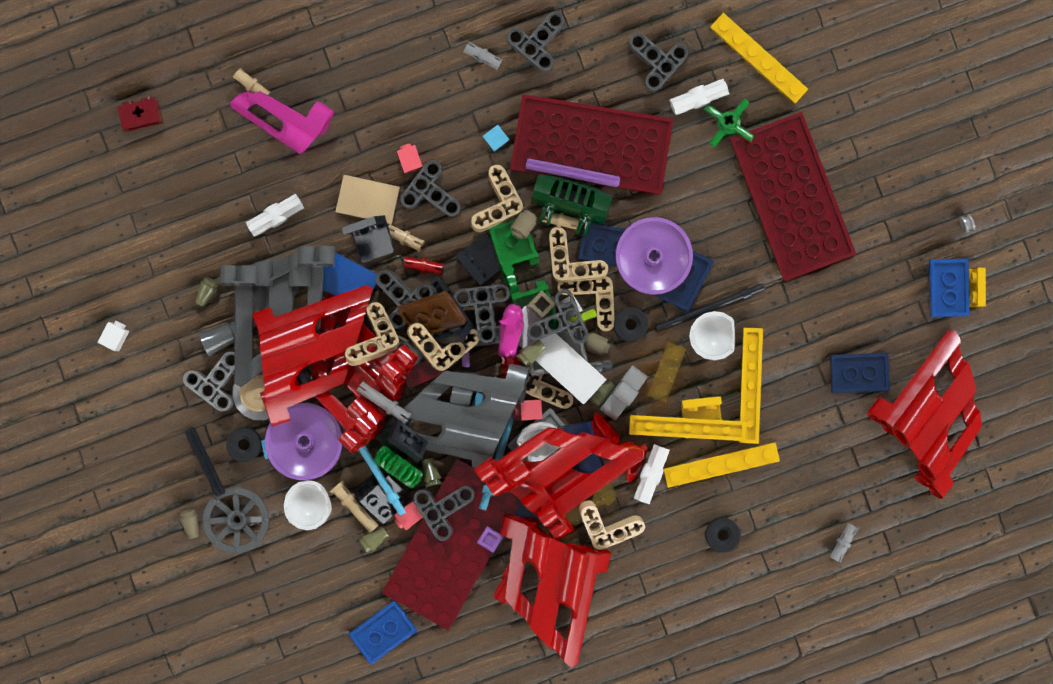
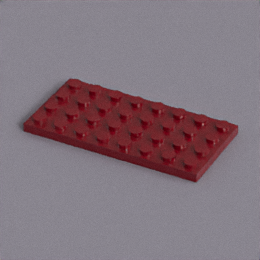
M522 94L510 170L609 186L526 169L527 159H534L619 176L620 183L615 188L661 195L674 119Z
M802 111L748 131L755 136L751 142L740 135L730 138L783 282L856 255Z
M458 458L455 460L435 496V500L438 502L465 485L471 486L475 490V498L446 517L452 526L453 533L445 541H440L434 536L423 518L382 591L386 596L448 631L492 554L491 551L477 543L487 526L500 533L504 514L513 515L521 502L511 492H502L497 497L494 495L490 496L486 511L479 509L483 496V486H486V483L478 477L472 466ZM467 489L462 490V498L469 500L471 492ZM448 499L445 501V507L448 510L454 509L455 504L453 500ZM430 510L428 513L429 518L436 520L438 512ZM445 526L439 527V534L443 537L447 536L448 529Z

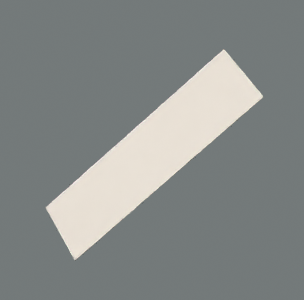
M526 306L522 309L524 327L518 344L522 349L536 342L527 336V329L531 323L540 320ZM533 326L531 328L532 335H541V329L538 326ZM556 333L540 339L546 349L542 351L536 361L582 404H585L607 379Z

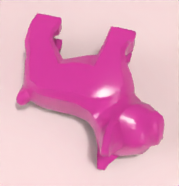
M511 304L505 309L503 318L499 321L501 325L498 355L516 358L524 321L521 307Z

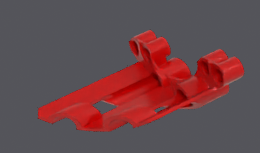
M365 285L274 317L270 307L252 313L259 333L264 391L260 392L272 427L291 420L287 410L288 407L344 384L349 364L345 359V351L357 343L373 288ZM350 308L345 326L320 335L316 333V323L320 318ZM336 355L329 375L299 385L297 375L304 367Z
M329 294L327 296H324V300L334 296L332 294ZM346 309L321 318L320 334L334 330L336 322L341 327L345 326L350 311ZM362 323L357 342L361 343L377 337ZM405 344L395 353L386 354L357 366L349 365L344 385L352 391L356 400L351 403L348 409L328 390L315 396L346 430L338 441L350 453L358 451L371 439H375L381 432L388 415L387 411L359 392H356L358 387L360 388V384L364 381L389 400L397 402L406 388V378L418 359V356ZM369 346L367 351L373 353L378 348L376 346ZM336 355L313 363L312 380L328 375L329 370H332Z
M956 331L946 332L893 404L882 398H877L867 412V415L873 421L880 423L886 432L894 435L902 445L911 449L918 459L919 471L914 476L915 480L921 485L928 487L929 491L939 499H943L954 485L950 474L982 427L981 413L977 409L973 397L976 392L974 378L969 362H965L961 355V340ZM947 362L954 381L943 396L940 397L935 387L934 378ZM961 412L966 428L949 450L948 429Z
M548 427L498 461L489 457L475 467L474 470L495 497L502 492H511L518 497L524 506L537 515L542 524L548 527L552 536L559 541L574 531L572 524L565 514L643 460L644 450L634 446H621L613 443L609 438L581 432L576 435L560 428ZM545 443L560 447L542 461H522ZM592 453L606 459H611L594 473H582L572 469V467Z
M504 514L500 535L512 539L505 600L527 621L532 631L549 648L552 647L568 666L573 668L579 661L596 574L608 571L611 552L606 549L598 550L584 545L562 543L553 539L543 530H540L539 520ZM526 562L532 563L539 577L534 606L520 592ZM559 604L568 606L572 611L567 640L555 628Z

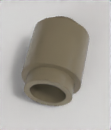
M524 210L510 227L512 230L511 234L519 240L522 238L526 239L536 225L537 217L533 213Z
M593 332L591 334L588 333V337L584 342L586 351L600 357L602 354H607L611 344L607 343L609 339Z

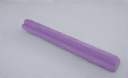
M527 159L526 169L614 187H618L620 183L619 176L534 159Z

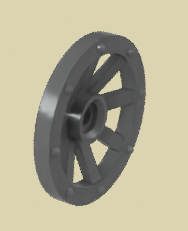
M232 487L225 489V493L219 497L214 495L208 502L203 515V526L208 539L217 548L229 553H242L253 549L264 539L269 528V512L265 502L255 492L242 487ZM228 495H232L234 511L220 500ZM239 495L251 499L243 510H240ZM256 504L261 512V516H247L246 514ZM215 505L228 515L227 517L211 518ZM236 516L240 517V523L235 521ZM247 522H262L258 535L246 524ZM227 523L228 526L216 536L211 524ZM242 528L252 541L240 546ZM232 529H234V546L221 541Z

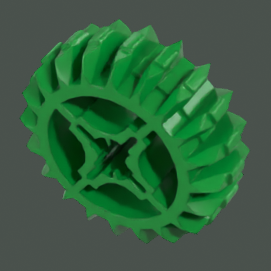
M382 446L380 450L378 449L373 458L377 465L410 488H414L421 481L422 472L386 446Z

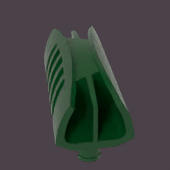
M538 175L531 204L543 207L538 220L541 224L545 216H547L546 225H550L555 210L580 218L575 232L579 235L582 227H584L583 236H587L591 221L604 225L612 196L575 181L548 175Z

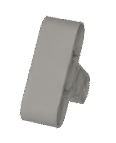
M235 352L225 353L207 377L199 371H188L183 376V382L189 389L219 411H228L234 405L232 396L225 392L223 388L234 375L235 365H229L228 358L231 355L235 356ZM219 370L225 374L222 381L216 378V373ZM192 374H195L198 378L197 383L194 385L189 381V377ZM208 385L213 389L211 396H207L204 392L205 387ZM222 397L228 400L226 408L220 406L219 402Z
M632 365L599 410L615 421L625 407L629 406L639 393L638 390L648 376Z

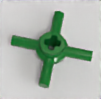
M743 99L733 112H725L723 114L711 105H706L704 111L718 120L719 130L709 142L712 147L715 148L725 134H734L735 132L749 142L754 139L755 136L741 127V120L739 118L750 104L748 100Z

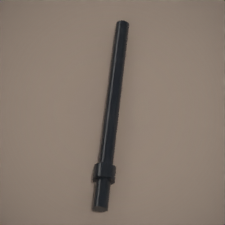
M761 283L751 288H743L736 294L655 325L656 329L660 332L741 299L747 300L752 295L764 291V285Z

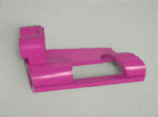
M250 91L241 93L230 102L232 109L300 155L318 135L323 136L331 124L330 120L335 113L334 110L317 101L307 117L261 91L254 94ZM254 104H258L282 120L283 127L278 131L247 109Z

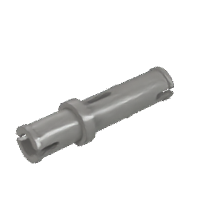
M364 381L360 384L361 387H358L356 392H359L387 411L388 415L394 416L403 424H406L408 421L405 417H411L412 414L401 408L398 402L389 400Z

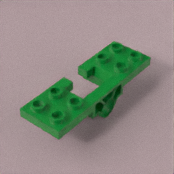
M515 220L488 230L505 285L510 291L511 304L519 305L523 309L540 291H543L549 298L550 294L545 280L536 282V289L520 293L512 265L527 260L529 266L537 265L540 262L531 234L526 239L522 238L521 240L511 234L512 230L510 227L515 222ZM554 307L543 318L554 314ZM549 320V326L551 328L559 327L558 320Z

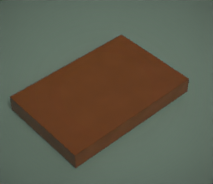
M447 291L401 305L397 309L408 327L411 324L419 323L430 334L463 325L466 322V318ZM413 328V334L421 338L422 336L419 334L421 329Z

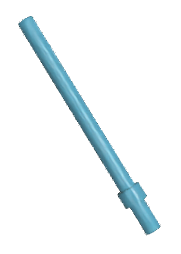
M512 415L498 444L494 457L495 461L503 457L514 422ZM484 485L479 509L486 511L490 496H493L487 485Z
M366 446L360 448V453L386 493L388 502L392 503L399 516L406 513L399 501L400 497L396 491L392 490Z

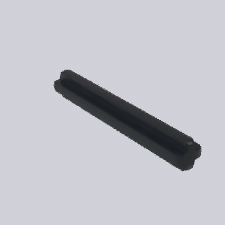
M191 427L185 430V434L215 496L223 495L225 489L196 429Z

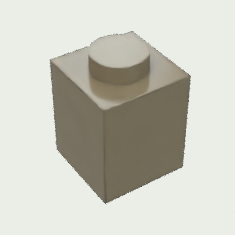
M540 291L526 307L542 319L556 303L543 291Z

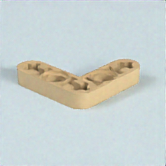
M500 165L490 167L488 179L501 203L473 215L471 227L476 232L488 230L517 217L522 212V201L505 169ZM494 171L501 173L499 177L501 183H499L497 176H493ZM508 187L511 192L508 195H503L500 192V188ZM511 204L514 206L518 205L517 211L510 209L507 212L508 215H506L505 210L509 209ZM496 210L500 211L502 217L494 219L491 213ZM486 214L488 215L489 220L484 221L483 226L476 225L477 219L483 221L486 219Z
M555 227L550 231L553 278L557 282L598 280L607 276L608 265L602 260L569 263L566 231L561 227ZM556 232L563 235V237H560V245L558 246L556 238L552 237L555 236ZM557 250H562L565 253V257L560 260L556 259L554 253ZM559 264L563 265V272H567L563 278L556 274L559 272ZM599 265L602 269H605L602 271V274H598V271H592V275H589L588 266H591V270L597 269ZM578 267H583V268H585V270H586L585 275H584V276H578V275H576V274H575L576 268H578Z
M607 276L603 278L606 283H609V286L606 287V290H602V287H596L597 291H592V280H587L590 283L588 291H582L579 287L581 281H577L576 288L578 292H573L574 288H569L568 290L573 295L596 294L598 328L605 332L610 331L614 327L612 280ZM602 279L596 280V283L602 282ZM558 282V284H557V289H558V291L562 290V289L560 288V285H563V283H559V282ZM567 282L568 285H574L573 282ZM607 298L610 301L608 309L600 307L599 302L601 299ZM599 311H611V315L607 314V320L611 321L608 328H604V325L600 324V321L604 320V315L600 316Z
M373 302L366 309L367 318L377 337L353 345L345 351L346 362L351 366H357L392 353L399 347L398 336L384 307L380 303ZM373 310H376V312H378V314H379V318H378V319H377L375 313L372 312ZM380 324H386L388 326V328L383 331L379 330L377 327ZM389 335L390 341L393 342L392 345H390V343H387L386 336ZM369 346H376L378 348L373 353L367 351Z
M414 323L407 329L408 337L431 366L438 371L448 369L479 342L478 332L471 329L469 334H474L473 342L467 341L464 345L461 342L450 343L441 348L422 324ZM413 328H420L421 330L419 331V334L422 337H425V335L427 336V338L422 340L420 344L418 343V341L421 339L417 335H412V333L414 332ZM427 341L434 345L430 353L425 352L423 348ZM454 344L460 347L458 355H453L450 351L451 346ZM448 355L450 358H452L451 361L449 358H447L443 362L444 366L436 365L438 363V357L440 359H443L445 356Z
M543 374L538 375V381L536 379L533 380L534 389L526 390L527 394L563 409H567L573 404V397L570 393L541 381ZM549 387L552 389L553 393L550 398L542 396L541 391L543 388ZM556 390L560 391L558 396L564 397L568 395L570 403H565L563 406L561 405L562 401L556 399V402H552Z
M584 501L579 506L580 515L592 544L598 550L643 533L645 530L644 521L640 516H631L604 527L594 502ZM590 508V511L592 513V516L590 517L588 516L586 509ZM593 522L599 523L598 527L594 529L589 526ZM616 530H623L622 534L618 536L613 535Z

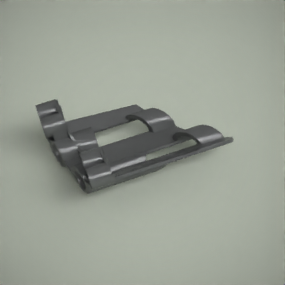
M298 246V252L287 257L244 266H220V285L235 286L234 383L239 387L244 386L263 371L261 353L252 359V330L255 327L252 313L269 307L274 317L293 311V300L301 286H308V305L322 301L324 267L335 266L334 246ZM321 318L316 323V331L320 329Z
M510 364L506 379L444 371L403 408L412 414L410 418L405 417L408 419L405 425L407 426L412 420L441 425L442 432L437 438L418 434L428 441L425 450L472 460V468H475L489 457L494 459L496 448L517 403L524 402L530 368ZM451 386L483 393L482 403L472 407L438 401L436 399ZM392 417L383 426L381 431L398 421V419Z

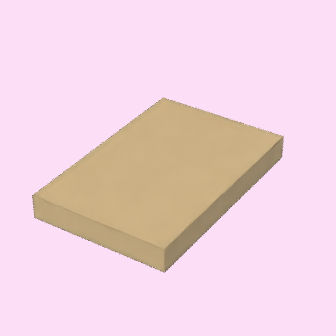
M344 175L336 213L363 219L385 215L387 224L392 225L400 187Z

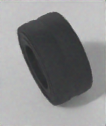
M635 307L624 308L615 316L614 331L620 339L634 342L640 340L646 334L648 319L640 309ZM628 319L635 320L636 328L634 330L626 328L625 323Z
M238 428L228 436L226 449L234 460L248 462L260 454L262 439L259 433L252 428ZM242 439H246L250 443L247 450H242L239 447V442Z
M719 517L713 519L707 525L705 538L713 550L726 553L738 546L741 532L734 521L726 517ZM722 529L728 532L726 540L718 539L717 534Z

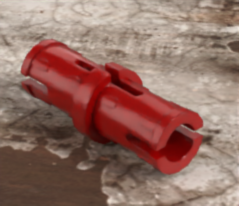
M408 256L405 257V262L412 264L404 263V269L418 270L420 273L442 274V270L435 269V267L442 269L443 263L430 262L425 258L420 260Z

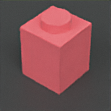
M406 144L400 147L401 150H398L397 153L405 175L421 170L423 165L416 146Z
M541 400L518 402L512 413L513 421L542 419Z
M414 500L404 507L406 513L401 516L398 513L395 514L396 519L394 521L401 529L404 527L407 530L423 518Z

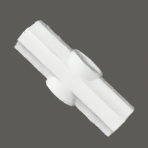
M721 79L706 86L700 85L689 90L688 93L669 101L672 111L676 116L693 108H702L710 104L711 101L729 95L726 82L724 79Z
M294 194L279 204L275 203L263 210V213L247 221L246 224L253 236L256 237L270 228L283 224L287 221V218L303 210L304 206L298 196Z
M653 445L648 461L642 469L641 480L634 499L650 504L656 485L658 486L664 471L663 467L669 454L668 449Z

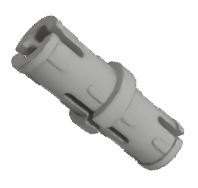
M468 42L463 52L477 59L479 63L483 62L495 70H498L503 60L488 52L486 48L482 49L471 42Z
M849 523L846 524L840 538L838 537L836 540L837 544L830 555L832 559L841 563L847 549L852 545L851 542L858 530L857 527Z

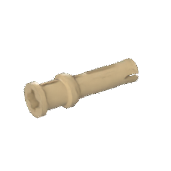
M342 480L330 492L334 493L341 501V505L346 506L366 530L371 533L378 527V524L358 503L354 492L351 493Z

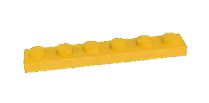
M722 13L710 27L712 31L792 103L795 104L808 90L806 86L726 14Z
M743 328L740 421L746 422L745 441H739V443L759 444L763 328Z
M630 415L629 434L745 441L746 422Z
M773 442L664 468V475L667 487L669 488L779 462L780 459L776 443Z

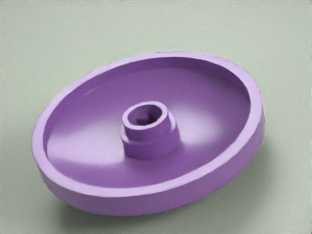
M645 218L629 226L620 237L616 247V265L623 280L636 291L650 295L663 294L675 289L686 279L692 266L693 250L688 236L677 224L664 218Z
M299 403L288 407L290 421L274 427L270 423L265 437L267 456L272 465L289 478L296 480L319 478L328 473L340 458L343 445L338 441L342 435L341 428L330 412L318 405Z

